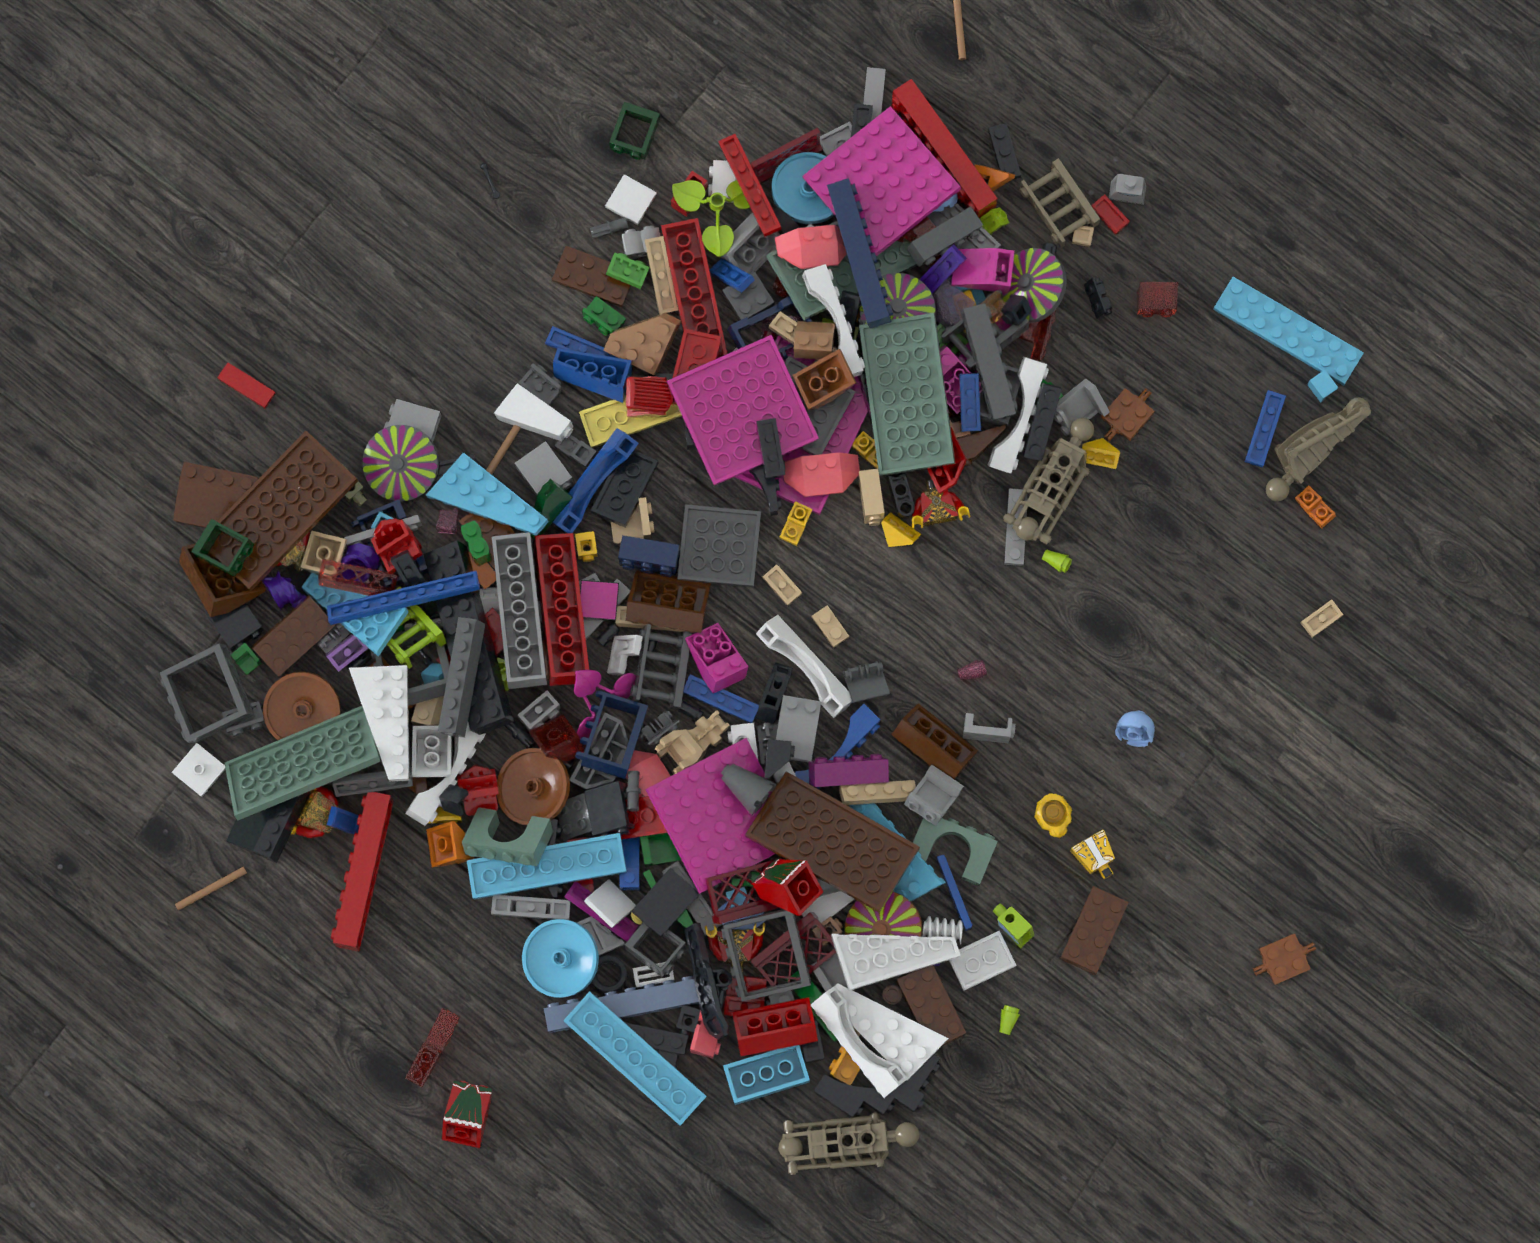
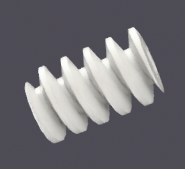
M928 916L923 924L922 937H926V935L928 937H955L956 941L959 939L961 945L962 920H959L957 925H955L954 919H951L950 923L947 924L946 918H943L940 923L938 917L932 922L931 916Z

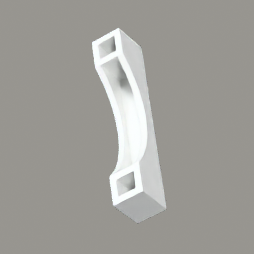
M826 264L805 270L802 276L808 293L817 298L831 314L838 333V349H841L853 376L861 375L863 368H865L864 361L857 354L858 344L851 337L852 328L850 323L845 320L844 315H846L844 305L839 303L838 298L840 294L838 288L833 286L831 269H827Z
M1023 356L1017 374L1023 394L1021 413L1010 434L993 447L988 462L989 467L1008 473L1016 470L1019 461L1016 457L1018 451L1022 452L1025 441H1022L1024 433L1028 434L1031 425L1028 421L1030 415H1034L1036 408L1034 403L1036 397H1039L1042 379L1045 380L1048 374L1047 364Z
M779 615L767 621L760 628L756 635L768 648L789 658L806 674L816 689L821 705L833 718L850 706L852 699L849 691Z
M467 723L465 738L454 736L455 748L451 777H445L433 788L418 793L406 811V815L424 826L429 821L431 823L434 821L438 814L436 812L437 807H442L439 796L450 784L456 785L455 777L457 774L461 775L467 766L464 764L466 759L472 758L476 751L474 748L477 742L481 743L486 733L478 735L470 731L469 724Z
M835 986L811 1004L815 1013L826 1024L828 1030L834 1034L840 1045L846 1049L852 1060L857 1063L864 1075L872 1082L877 1092L883 1098L908 1079L896 1063L877 1056L860 1040L850 1022L847 1001Z

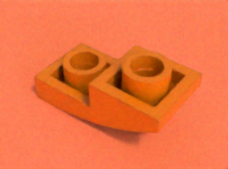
M1310 486L1306 487L1295 497L1298 504L1321 528L1336 517V513L1322 501V497Z
M469 551L473 571H477L479 583L486 589L496 581V572L488 563L478 566L473 561Z

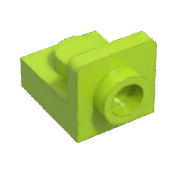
M1000 207L990 210L979 218L983 223L982 227L990 235L1002 226L1009 224L1007 214Z

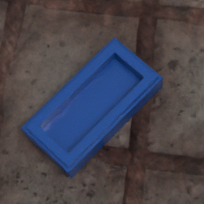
M331 806L327 825L354 835L359 831V826L357 825L359 815Z

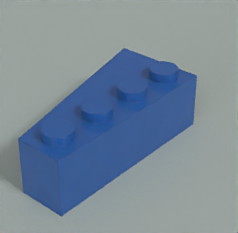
M557 348L553 360V376L623 403L626 396L627 378L632 377V360Z

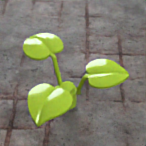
M688 180L673 184V196L682 209L694 212L699 209L700 203L709 202L710 208L716 211V227H707L703 232L702 241L706 249L717 257L725 255L733 244L734 234L728 225L719 226L720 210L723 209L725 201H733L735 207L739 209L750 208L737 180L731 182L726 189V194L729 198L716 192L705 200H702L705 197V188L700 182Z

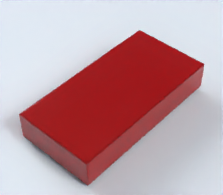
M1105 194L1091 205L1099 218L1115 235L1130 223Z

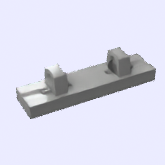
M496 895L492 898L491 915L569 920L571 902L559 899Z

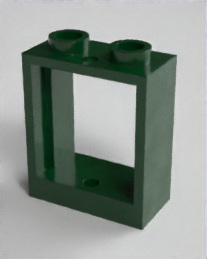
M624 102L609 142L612 151L618 154H629L631 158L640 160V158L645 160L660 121V113ZM625 116L651 124L642 148L617 140Z
M211 519L191 552L198 558L235 577L242 570L243 563L251 555L255 544L245 536ZM221 532L243 543L229 567L207 556Z

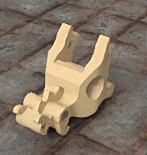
M718 710L708 719L703 716L695 722L697 727L694 729L672 731L664 736L655 747L656 754L660 759L669 753L678 764V767L673 770L674 774L702 761L711 744L717 746L721 743L722 737L720 735L730 725L722 720L718 715Z

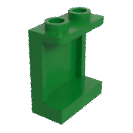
M668 833L640 837L645 867L682 861Z

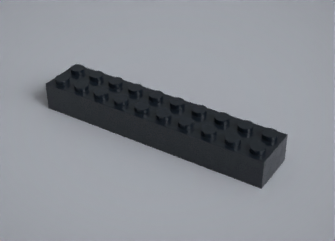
M459 541L423 554L430 581L473 571L467 546ZM479 590L436 600L450 656H452L458 617L477 619L485 623L468 717L470 731L482 735L514 722Z

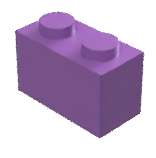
M351 634L326 653V657L339 672L366 651L368 647Z

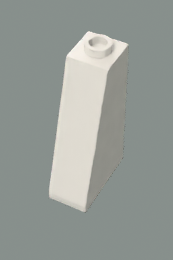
M518 383L494 412L496 418L502 422L517 425L523 429L559 441L568 438L573 431V425L569 419Z

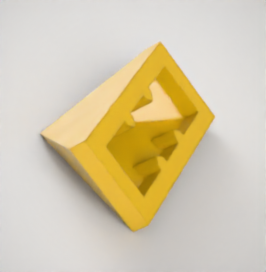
M1104 438L1082 445V449L1087 453L1086 463L1113 469L1117 468L1120 451Z
M891 512L881 522L888 547L912 545L921 535Z
M438 806L436 818L432 823L429 821L427 824L447 823L450 821L462 823V818L446 812L441 806Z

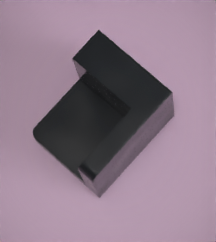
M450 784L439 796L443 810L461 817L464 814L461 802L468 796V790Z

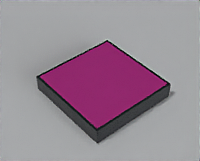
M581 580L580 595L583 619L616 622L619 583Z

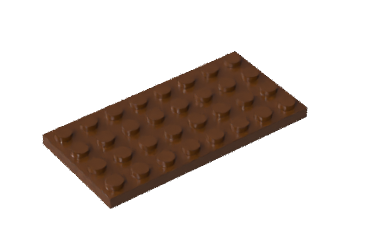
M307 431L217 521L250 539L255 544L251 555L245 559L242 570L236 574V577L251 591L359 481ZM221 532L210 552L224 565L229 567L243 543Z
M787 771L745 834L747 838L786 860L807 861L815 877L880 913L920 850L918 845Z

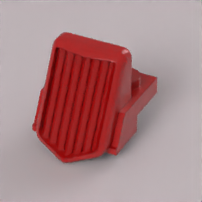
M666 377L627 378V417H657L666 415V411L669 410L674 401Z
M382 520L373 533L374 537L371 539V542L390 574L396 572L391 562V557L407 549L414 560L423 555L421 543L404 520Z
M473 765L461 775H457L458 787L468 790L469 793L463 800L466 815H475L478 808L498 810L496 795L499 793L495 769Z

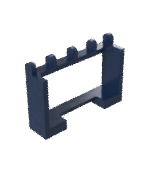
M789 296L781 300L776 306L749 319L746 317L731 324L728 332L737 348L740 349L746 345L739 332L792 306L796 309L801 321L812 322L810 318L803 320ZM792 343L779 349L783 360L788 358L785 351L794 348Z
M398 499L358 516V520L353 521L351 525L352 527L360 525L362 531H366L363 523L375 519L379 511L386 514L395 510L399 520L407 517ZM368 542V545L374 549L371 542ZM422 555L416 560L419 564L420 571L424 575L428 573L424 556ZM380 561L378 563L379 569L372 572L374 577L382 575L385 585L379 588L380 592L404 583L400 576L388 581Z
M596 691L595 696L602 700L600 706H591L590 710L597 713L594 722L586 721L585 726L592 730L589 738L581 737L580 739L581 744L587 745L585 752H576L575 757L582 760L581 766L626 779L648 705L606 692ZM604 706L637 715L622 764L588 754Z

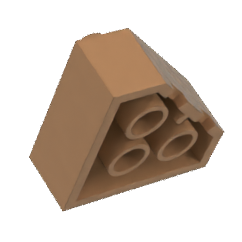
M662 313L619 328L610 334L603 351L621 359L632 360V365L655 375L661 369L681 324V320Z

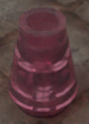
M977 659L958 669L960 680L983 678L984 675H987L984 661H978Z

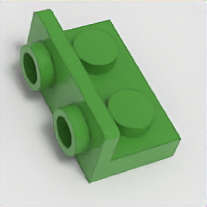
M614 253L606 275L641 289L649 267L642 261L629 259L625 254Z

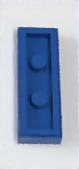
M722 258L709 270L712 276L741 293L755 280L752 275Z
M979 373L959 374L961 431H981Z

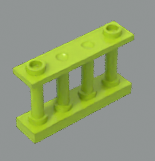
M418 605L405 607L408 610V614L400 624L401 626L409 619H415L416 625L394 640L391 638L387 643L388 647L396 654L395 657L401 665H407L409 669L412 667L409 657L430 642H436L440 647L447 643L443 632ZM425 630L427 632L426 637L407 650L403 651L399 647L400 644L419 631L423 632Z

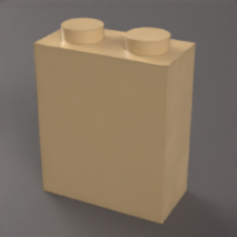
M878 469L859 471L858 481L864 523L869 524V526L879 525L884 519V506Z

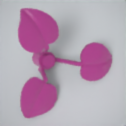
M575 671L574 693L577 697H583L590 710L591 704L587 695H592L596 687L627 699L630 696L632 685H635L636 675L633 673L622 675L616 681L614 689L611 690L599 684L601 674L598 671ZM591 710V717H586L579 725L576 735L577 744L580 743L581 737L589 738L592 729L587 728L585 724L586 721H595L596 714Z

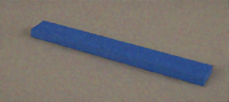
M472 571L327 606L328 620L330 625L477 591L480 590L477 571Z

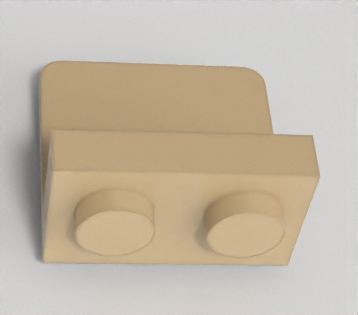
M646 497L638 498L639 503L626 528L611 522L613 542L615 544H621L622 535L648 540L652 539L651 533H654L653 521L649 522L648 514H652L651 503H647Z

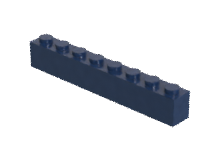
M849 178L829 184L827 187L867 324L871 329L892 322L890 316L893 315L891 305L887 304L885 298H888L885 286L882 287L880 283L883 277L880 269L877 270L875 266L878 260L875 252H871L870 249L873 243L870 235H866L865 229L868 228L865 217L861 218L860 212L863 211L860 200L856 201L855 195L858 194L855 183L851 184Z

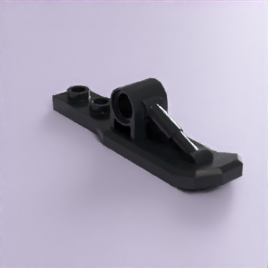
M693 923L684 931L693 965V979L703 1022L711 1036L716 1039H723L729 1034V1025L723 1016L722 1007L725 991L733 981L732 975L725 969L712 970L701 923Z

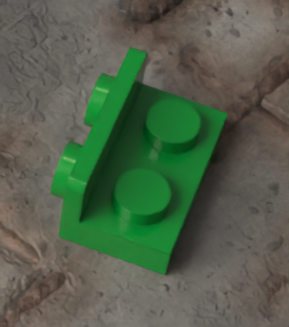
M597 296L587 308L582 310L583 319L590 325L594 323L598 326V330L605 336L621 328L626 321L624 316Z

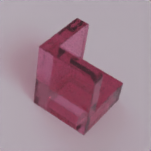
M454 508V511L440 510L439 521L436 524L437 532L457 533L458 508Z

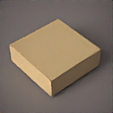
M1082 226L1075 230L1072 244L1090 247L1094 228Z

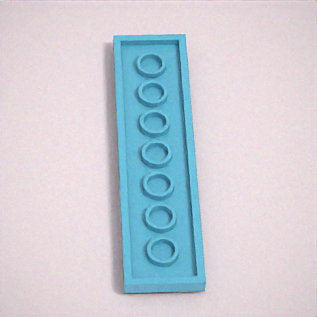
M1232 277L1213 310L1319 372L1326 370L1333 380L1343 386L1364 353L1235 277Z
M620 833L546 846L538 866L495 859L490 860L487 858L467 860L473 899L627 872Z
M590 991L563 1020L679 1125L705 1099L706 1095Z

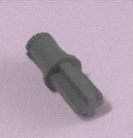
M624 217L591 227L590 232L593 238L607 234L613 235L612 233L628 229V224Z

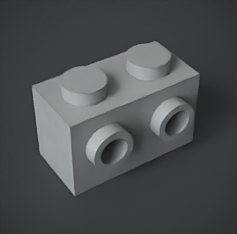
M547 690L520 712L518 718L531 733L533 731L538 732L545 726V721L549 718L551 720L560 713L558 711L561 709L560 704Z

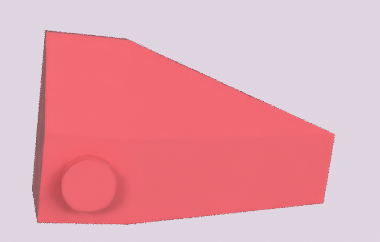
M700 1010L699 1023L695 1028L690 1052L713 1059L715 1054H719L721 1044L718 1043V1039L709 1034L704 1025Z

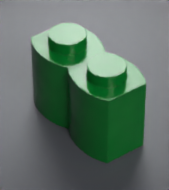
M473 520L462 525L461 532L466 545L469 547L473 561L478 566L491 561L488 544L483 538L478 523Z

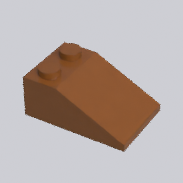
M841 349L834 351L792 375L808 409H818L856 384Z

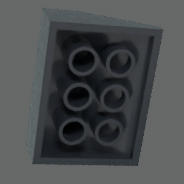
M303 793L238 821L236 819L226 841L277 863L310 793Z

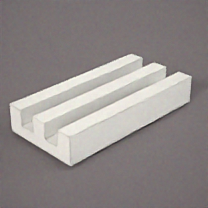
M665 962L658 963L657 965L662 967ZM647 966L633 968L636 988L647 984L656 985L664 981L674 980L672 970L669 973L670 977L639 983L641 979L659 975L655 972L638 975L637 972L651 970Z

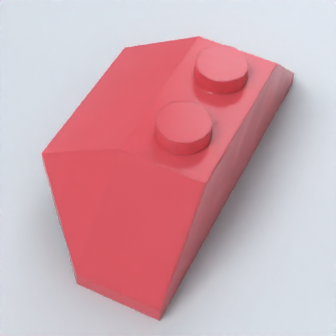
M836 225L797 228L775 237L778 257L784 258L800 269L815 268L824 264L827 267L838 266L847 255L840 228Z
M829 453L801 456L785 462L784 483L791 486L804 497L844 493L859 476L858 455Z
M634 750L628 771L640 772L639 788L641 789V794H639V797L648 796L645 789L665 780L671 775L657 754Z

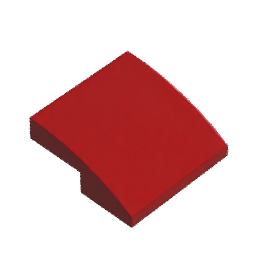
M744 976L748 992L766 988L767 980L765 978ZM732 977L733 981L726 990L724 1015L733 1016L732 1012L764 1006L765 996L742 1002L741 997L737 996L735 986L738 985L737 980Z

